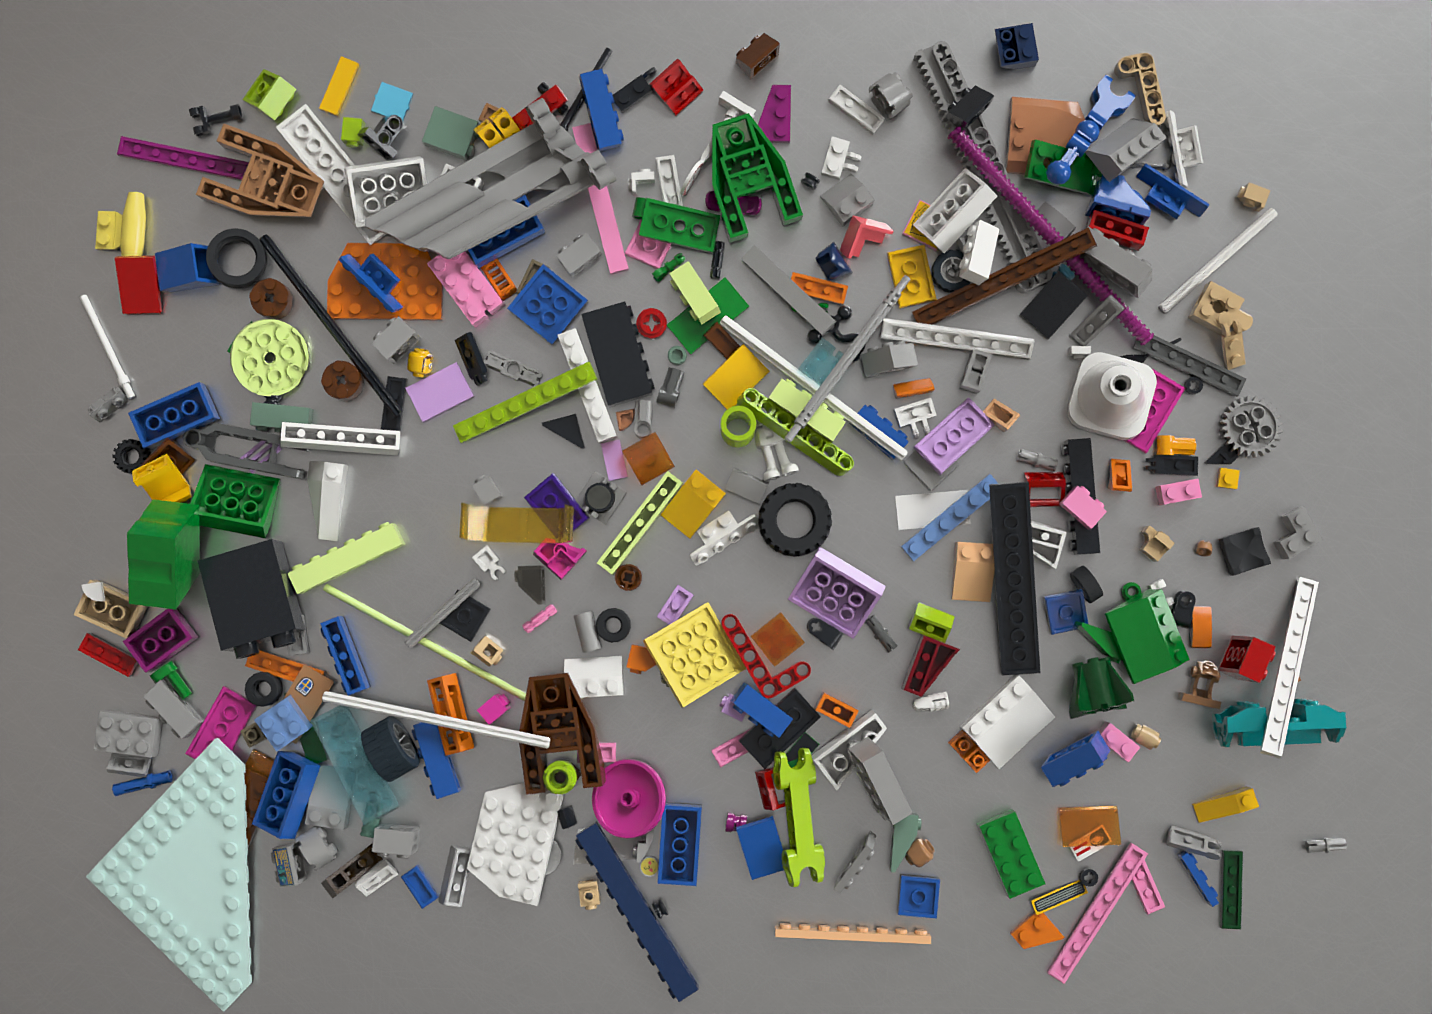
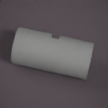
M592 611L574 615L582 652L601 649L598 632L595 631L596 625Z

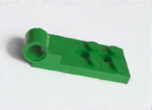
M1036 139L1032 140L1024 178L1093 195L1097 177H1102V173L1086 153L1081 158L1077 156L1071 164L1069 180L1064 184L1055 185L1047 179V168L1044 167L1043 161L1045 158H1048L1051 164L1054 161L1061 160L1068 149Z
M636 197L632 217L638 220L642 219L639 236L713 253L721 215L655 199ZM682 221L685 225L684 230H677L674 223ZM695 225H700L703 228L701 235H696L693 232Z

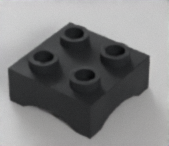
M1259 527L1219 539L1230 576L1271 564Z

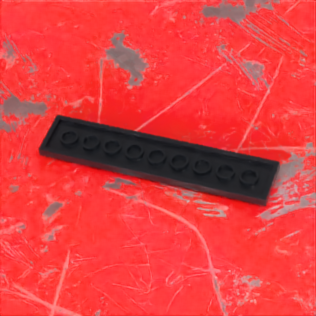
M1029 482L989 484L1001 675L1041 673Z

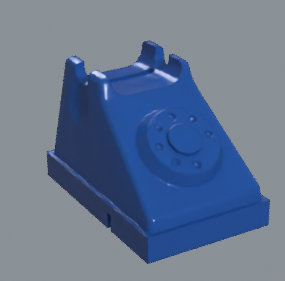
M1103 174L1101 179L1097 181L1090 204L1085 212V216H1090L1094 210L1140 225H1144L1151 214L1150 206L1125 181L1123 175H1118L1108 182Z

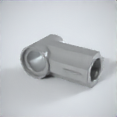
M636 400L635 435L639 439H647L652 432V401ZM639 426H647V433L640 434L637 431Z

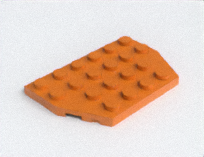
M347 243L341 256L350 254L362 265L367 257L374 253L400 279L390 294L403 307L394 313L386 310L383 303L373 297L369 290L360 284L356 277L350 271H347L338 260L328 279L327 313L332 319L391 320L399 316L403 320H442L443 285L427 264L432 260L428 251L423 252L402 243H373L372 245L369 243Z

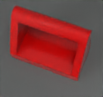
M1024 472V482H1029V494L1031 488H1059V499H1030V507L1061 506L1059 503L1065 498L1066 485L1063 472Z
M774 767L755 772L763 807L765 810L772 811L786 806L785 800H777L772 779Z

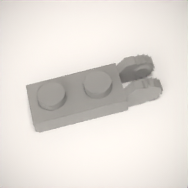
M1170 826L1167 846L1206 856L1209 859L1218 860L1221 858V852L1213 849L1219 850L1222 848V842L1203 834Z

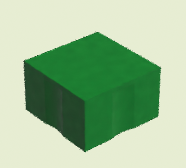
M153 499L144 510L142 516L127 532L129 604L177 609L200 574L197 562L200 560L199 505Z

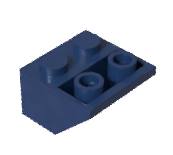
M1033 23L995 29L1001 67L1023 69L1036 66L1039 57Z

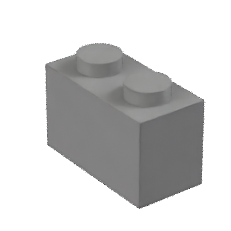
M587 233L585 235H578L573 240V244L569 247L566 245L558 251L557 258L571 277L602 255L600 249Z

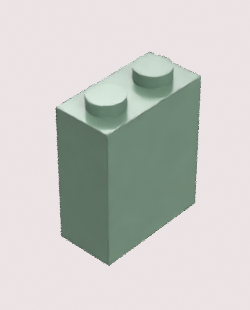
M435 106L422 142L424 146L467 161L469 156L472 157L475 146L473 144L475 139L479 138L473 129L480 124L476 120Z

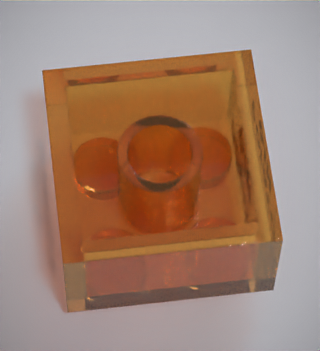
M781 612L751 635V638L774 667L805 643Z

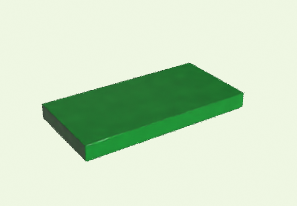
M726 277L709 290L721 313L701 325L699 320L695 321L689 313L692 310L689 306L667 324L669 330L690 355L708 341L703 334L715 322L720 324L724 316L734 320L749 308V305Z

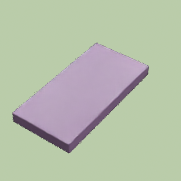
M968 397L914 446V449L941 475L992 429L995 424Z

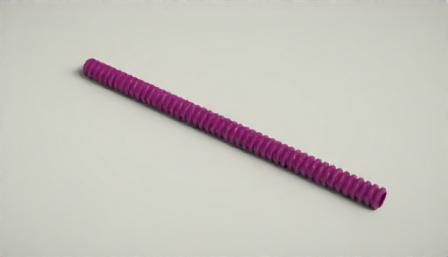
M957 126L948 135L947 138L952 140V144L955 143L956 148H960L961 153L964 152V156L969 158L968 161H972V165L977 166L976 169L981 171L980 174H984V178H988L989 183L992 182L993 187L997 188V192L1000 191L1002 193L1001 196L1006 197L1005 200L1010 202L1009 205H1013V209L1018 210L1017 213L1026 219V223H1030V227H1034V231L1038 232V236H1042V240L1047 241V245L1063 240L1064 237L1059 235V231L1056 232V228H1052V224L1047 223V219L1043 218L1044 215H1040L1038 213L1039 210L1034 209L1035 206L1030 204L1031 201H1027V197H1023L1022 192L1019 193V189L1014 187L1015 184H1011V180L1005 178L1006 175L1002 174V170L999 171L998 166L993 165L994 162H991L990 158L985 156V152H981V148H977L978 145L973 143V139H969V135H965V131H962L960 126ZM1080 255L1065 261L1067 263L1066 266H1070V270H1074V274L1079 276V280L1082 279V283L1087 284L1088 289L1091 288V292L1095 293V297L1100 298V302H1104L1112 295L1124 307L1123 311L1115 318L1119 319L1121 324H1124V328H1128V332H1132V336L1136 337V341H1140L1141 346L1148 343L1154 337V333H1150L1149 328L1146 329V325L1141 323L1142 320H1138V316L1133 315L1134 312L1129 310V306L1126 307V303L1121 302V298H1118L1117 294L1112 292L1113 289H1109V285L1104 284L1105 281L1100 279V275H1096V271H1092L1093 268L1089 267L1087 262H1084V258L1081 259Z

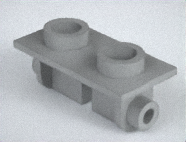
M119 386L113 387L104 395L107 399L106 401L100 398L90 405L88 409L89 415L99 423L129 401Z

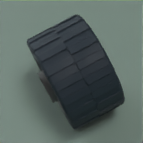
M388 716L361 732V743L365 755L383 780L392 782L419 766L420 760L417 748L406 728L395 717Z

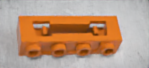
M456 673L427 680L435 714L467 720ZM435 689L441 690L442 694L438 695V698H443L444 700L438 701ZM438 726L445 756L474 748L471 732ZM449 730H451L452 733H449L448 737L453 738V742L450 744L448 743L446 732Z

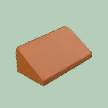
M930 378L893 385L896 399L932 393L935 390Z

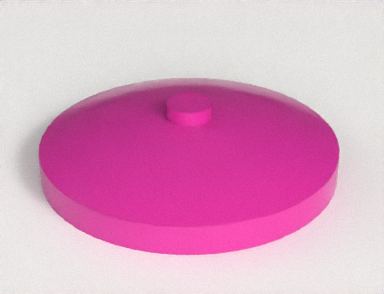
M620 760L610 764L605 768V784L601 787H593L592 807L600 825L614 836L620 838L643 836L658 824L663 815L666 795L662 780L652 767L638 760Z

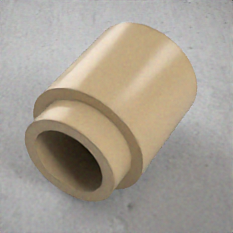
M1137 724L1131 734V738L1136 743L1149 750H1152L1153 747L1157 748L1161 742L1160 733L1144 724L1142 726Z

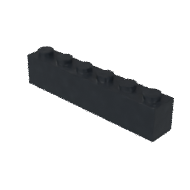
M1091 438L1068 439L1062 444V454L1066 456V463H1064L1063 469L1068 480L1065 485L1066 494L1075 486H1083L1090 492L1089 496L1095 500ZM1070 514L1071 521H1068L1069 532H1072L1070 550L1074 552V555L1100 553L1098 522L1092 529L1088 530Z

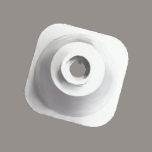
M1102 352L1088 355L1082 361L1077 372L1067 409L1069 420L1079 429L1119 440H1129L1136 437L1144 429L1157 384L1154 371L1144 363ZM1115 387H1119L1122 391H1118Z

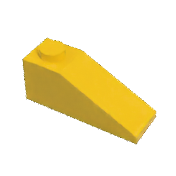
M1245 786L1194 803L1192 806L1198 823L1246 812L1258 808L1259 804L1253 788Z

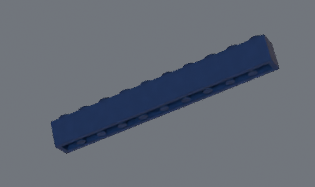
M594 822L577 833L575 841L578 847L586 851L587 856L585 857L590 866H595L598 871L596 872L598 879L601 883L605 882L608 887L606 891L611 899L615 898L618 903L616 907L621 916H626L629 929L632 933L635 931L638 935L637 942L642 949L646 948L649 953L647 957L652 966L656 965L659 969L657 973L663 983L666 981L669 985L668 992L673 999L677 998L678 1002L698 991V983L598 822Z

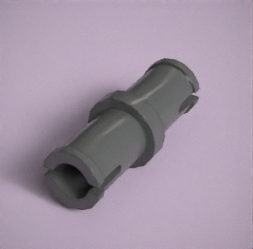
M875 615L865 621L875 634L874 638L881 642L887 653L898 646L887 633L888 629L881 625Z

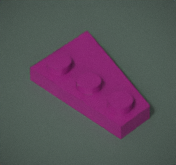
M772 85L758 126L771 143H790L791 85Z

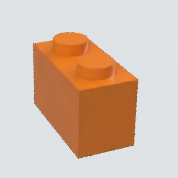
M824 692L814 708L816 711L849 728L859 710Z

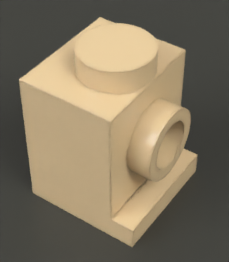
M1249 182L1240 188L1237 197L1239 201L1244 202L1245 206L1256 207L1255 211L1259 212L1265 207L1271 190Z
M484 636L470 653L489 667L492 664L496 665L502 658L500 654L503 649L487 636ZM485 650L490 652L489 657L484 654Z
M598 879L578 882L581 907L585 906V910L596 909L597 905L601 903ZM586 893H591L593 898L587 899Z

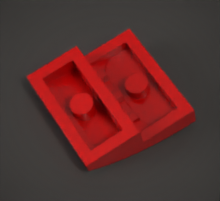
M676 59L650 83V86L674 115H677L703 91L695 77L688 72L679 59Z

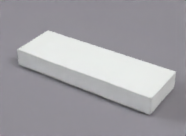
M839 85L828 99L830 103L872 134L876 132L885 120L882 115L842 85Z
M674 155L656 158L663 202L683 206Z

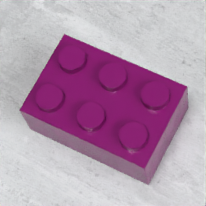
M177 608L176 610L166 609L122 642L144 672L147 673L153 672L199 637Z

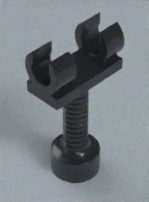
M239 104L231 105L229 111L207 115L204 106L189 109L192 118H202L203 125L193 127L194 135L196 134V136L211 134L210 122L230 117L234 121L243 119Z

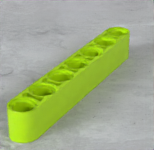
M746 389L737 399L739 406L749 408L757 421L783 439H785V436L795 424L796 417L756 389ZM807 425L803 429L801 428L798 435L789 442L837 476H842L853 468L854 461L850 455Z

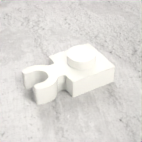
M488 545L472 557L484 572L487 570L491 571L490 574L494 580L498 579L495 575L496 570H501L503 574L506 573L503 567L496 565L500 559Z

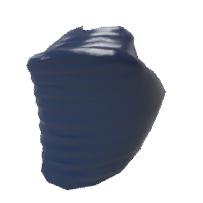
M832 242L818 253L816 261L829 281L853 273L843 259L835 242Z

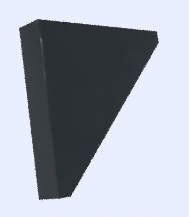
M576 414L542 422L543 427L581 449L585 448Z

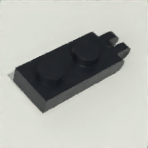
M472 332L465 333L455 339V343L470 379L474 380V383L479 386L487 381L485 374L487 369Z
M1153 455V458H1146V462L1153 463V466H1145V470H1153V474L1198 476V456Z

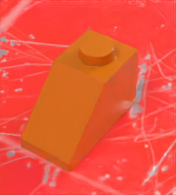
M631 645L626 666L630 668V672L641 674L642 671L645 672L656 665L646 647Z

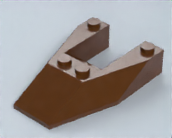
M569 673L529 677L519 731L549 737L550 745L549 748L519 743L526 795L545 793L548 790L543 780L544 771L547 768L545 756L547 753L578 750L583 788L603 786L606 782V775L596 729ZM532 783L538 784V785H540V786H539V787H532Z

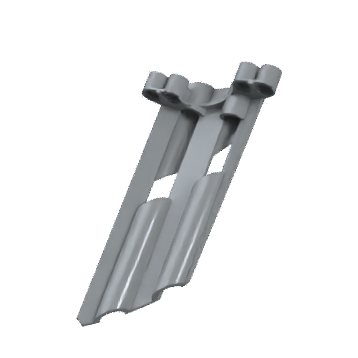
M541 98L525 107L533 124L366 218L365 227L376 233L381 232L390 235L397 242L423 252L430 250L441 255L443 258L451 259L593 185L601 190L616 181V177L611 168L606 164L599 150L593 153L584 152L575 143L572 136L559 125L553 113L550 112L545 100ZM485 171L495 172L505 177L503 181L483 192L472 185L466 184L467 181ZM534 189L555 191L528 207L515 202V200Z

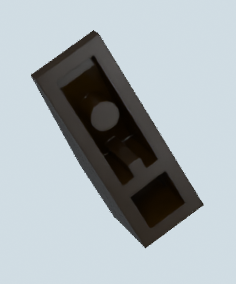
M372 844L321 883L332 899L383 860L381 856L377 855V852H372Z

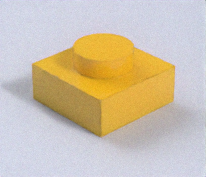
M1219 468L1216 487L1236 490L1240 470Z

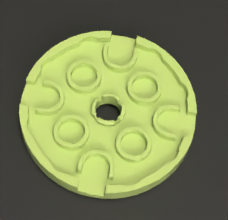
M262 319L248 324L237 334L230 351V364L236 379L249 391L262 396H278L295 388L300 383L305 371H307L309 362L308 348L301 334L289 324L275 319ZM268 352L274 354V360L271 363H267L264 360Z

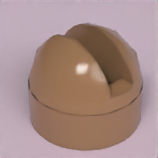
M1200 541L1197 544L1196 553L1200 556H1210L1212 554V544L1209 541Z

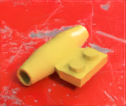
M128 192L123 215L116 211H98L95 249L117 250L121 248V256H142L146 229V209L143 193Z

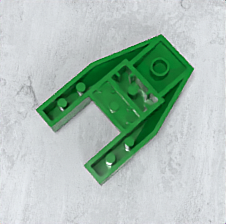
M747 113L713 124L712 186L729 243L747 238L749 233L737 198L771 187L784 226L802 220L803 213L786 162L751 115Z

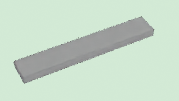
M755 245L743 256L742 260L821 335H824L836 323L826 311Z

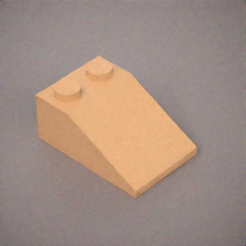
M955 542L952 600L990 602L994 578L993 544Z

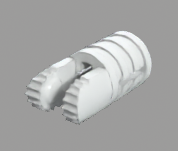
M947 692L929 694L927 697L916 699L913 704V708L916 711L930 710V712L950 708Z

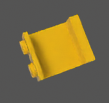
M167 454L132 470L133 482L137 487L141 485L152 500L183 503L192 497L190 485Z

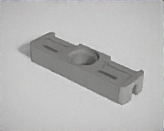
M491 350L487 352V357L484 359L485 366L488 365L487 367L500 372L502 375L517 381L520 380L532 386L534 385V387L539 385L543 376L541 371ZM516 364L518 372L513 375L509 374L507 370L509 365Z

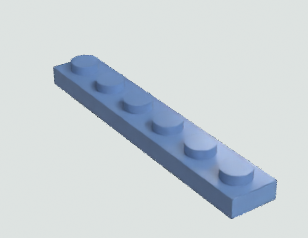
M988 474L901 546L912 561H915L990 499L989 484H998L991 474Z

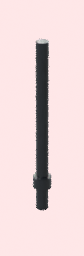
M606 47L592 71L603 69L613 52L611 49ZM582 89L561 124L559 123L566 131H568V125L584 100Z

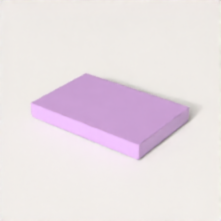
M457 362L405 388L423 423L474 397Z

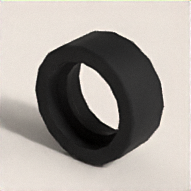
M1084 565L1080 566L1070 573L1077 590H1083L1084 599L1088 603H1093L1103 596L1099 583Z

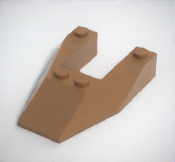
M223 123L217 142L222 147L249 156L251 159L239 190L202 177L196 195L202 200L248 215L311 217L324 181L279 144Z

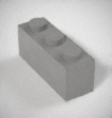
M166 679L160 680L143 696L146 699V704L159 713L158 717L165 724L168 723L172 727L171 731L178 738H187L204 721L180 697Z

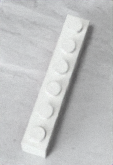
M576 328L558 334L570 369L589 362ZM594 381L579 388V393L599 444L617 438L597 382Z
M282 422L281 447L397 456L399 453L400 431Z

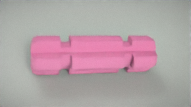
M550 604L545 608L546 610H542L532 617L531 621L522 625L523 629L530 633L534 630V627H538L549 619V616L556 614L557 610L554 605Z

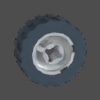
M950 249L945 253L942 252L933 263L931 269L933 282L944 292L952 293L971 283L959 277L961 270L959 265L964 256L960 250ZM951 268H954L956 270L955 275L949 272Z

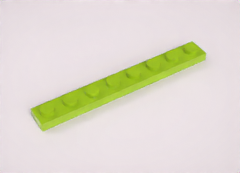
M586 362L453 425L460 443H464L598 379L591 363Z

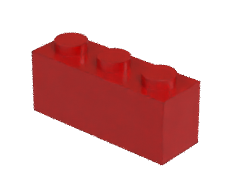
M1097 210L1091 213L1086 228L1088 226L1092 229L1096 228L1103 233L1105 238L1114 239L1119 245L1137 251L1144 246L1149 230L1147 226Z

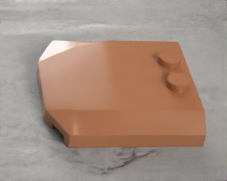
M1011 97L1008 152L1005 165L1007 173L1025 175L1032 140L1036 139L1065 147L1075 134L1077 125L1085 119L1079 103ZM1045 158L1043 165L1045 168H1048L1050 160Z

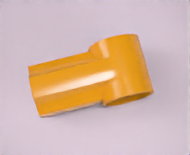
M1170 435L1157 436V455H1195V439L1175 438V436Z

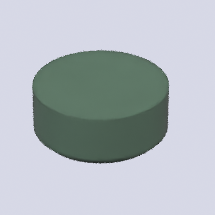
M673 346L669 349L668 360L670 363L681 365L686 361L687 353L683 347Z

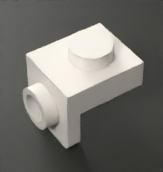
M641 169L639 172L631 173V178L628 179V189L632 190L633 195H637L636 184L655 183L654 171L650 172V169Z

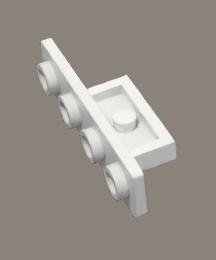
M1169 110L1167 111L1165 124L1170 129L1171 134L1168 136L1170 146H1173L1174 151L1172 162L1177 167L1175 179L1180 186L1188 187L1185 168L1203 164L1197 126L1194 125L1177 130L1175 114Z
M727 511L697 530L705 545L689 555L694 564L697 566L706 562L708 558L722 552L730 544L736 543L746 534L755 531L759 527L757 517L753 514L742 522L737 523L730 511Z

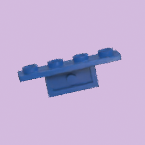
M1145 164L1137 174V178L1151 186L1145 200L1176 220L1184 208L1201 217L1209 207L1207 202L1148 164Z
M374 253L370 254L362 265L350 254L339 258L343 267L350 271L356 277V280L369 290L373 297L382 302L386 310L394 313L402 309L403 306L390 294L400 279Z

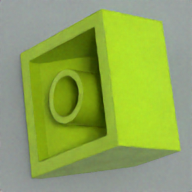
M263 69L242 100L267 117L276 120L283 113V108L287 102L292 100L296 88L279 75Z

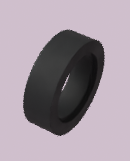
M238 228L227 229L218 233L208 245L206 252L207 265L214 278L221 284L230 288H245L257 282L263 275L266 268L265 250L260 240L251 232ZM232 241H241L250 245L256 255L253 268L241 276L228 275L218 265L219 251L224 245Z

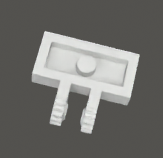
M832 137L821 174L840 179L842 169L857 172L858 167L853 164L844 163L845 158L861 161L862 156L853 152H847L850 141Z
M931 398L894 409L899 427L910 425L915 439L919 438V432L915 423L922 421L923 431L927 435L930 432L927 419L937 416Z

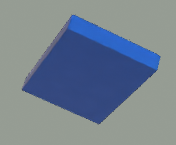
M773 816L736 827L752 880L784 870L782 865L783 848Z

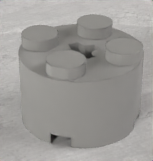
M896 72L893 74L888 73L869 87V93H873L871 99L875 107L882 115L888 114L887 118L889 119L908 107L910 99L913 97L910 89L905 88L901 82L900 75Z
M318 826L310 828L295 838L296 842L300 840L302 845L299 846V849L309 865L314 863V871L336 859L335 854L338 852L333 842L328 843L326 839L328 834L324 827L318 828Z

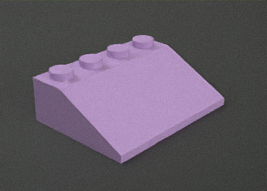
M819 547L788 600L854 639L879 601L886 586Z

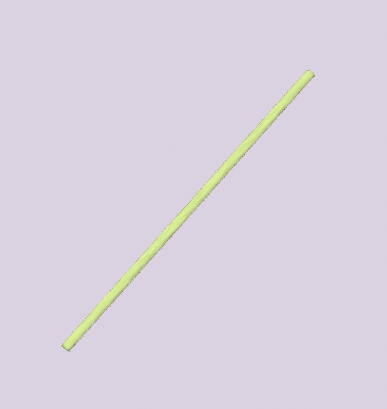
M328 584L323 588V591L407 637L414 632ZM424 637L418 642L525 702L526 693Z

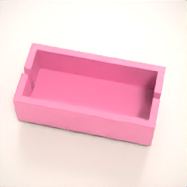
M466 251L451 259L438 255L427 263L475 328L489 318L485 313L486 310L493 315L506 306Z

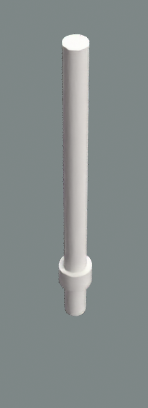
M87 295L80 296L82 305L117 375L116 380L119 386L123 388L128 400L134 398L135 395L129 384L130 380L124 374Z

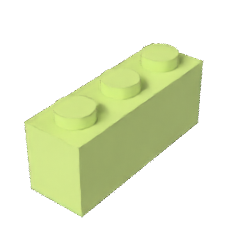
M689 261L669 273L672 278L669 282L675 291L679 289L682 294L679 297L685 306H690L692 310L689 313L695 321L698 319L702 325L721 313L718 305Z

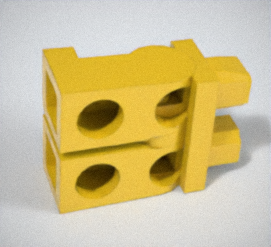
M503 107L488 117L491 122L486 119L473 129L488 148L520 131ZM492 123L496 126V128L500 131L501 134L498 133V131L495 129Z

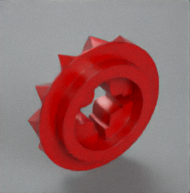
M648 308L638 315L636 326L641 335L653 339L660 337L664 333L667 320L660 310ZM650 316H652L654 322L660 323L654 325L653 331H651L649 325H646V322L650 321Z

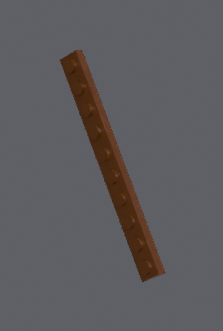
M1088 227L990 274L989 279L980 285L971 283L912 313L917 323L933 325L1096 247L1097 244Z

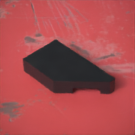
M1225 442L1204 463L1230 465L1240 455H1237L1238 449L1231 451L1233 445L1226 446Z

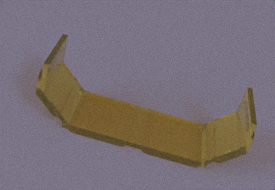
M461 503L459 538L471 541L509 543L572 542L574 507L565 505L564 508L483 507Z

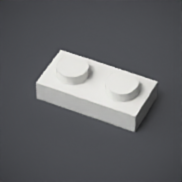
M385 860L354 883L356 888L367 897L397 876L398 873Z

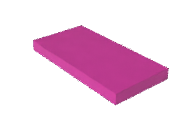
M1154 369L1152 370L1156 375L1157 384L1145 427L1136 437L1123 440L1145 454L1149 451L1186 389Z
M223 686L185 754L196 760L216 738H219L232 751L241 736L240 731L245 729L257 706L250 703L246 697Z

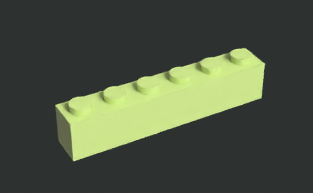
M667 471L597 564L614 575L681 488L683 482Z
M389 522L378 526L379 530L375 532L369 530L361 534L362 538L356 541L353 538L344 542V546L339 549L334 547L327 550V554L322 557L320 555L314 556L309 559L310 563L302 565L300 563L291 568L292 571L287 574L296 593L303 594L405 545L396 524H390Z

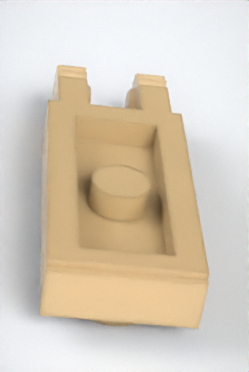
M1239 319L1233 320V331L1231 332L1229 325L1223 323L1221 325V341L1224 366L1227 370L1246 364L1242 328Z

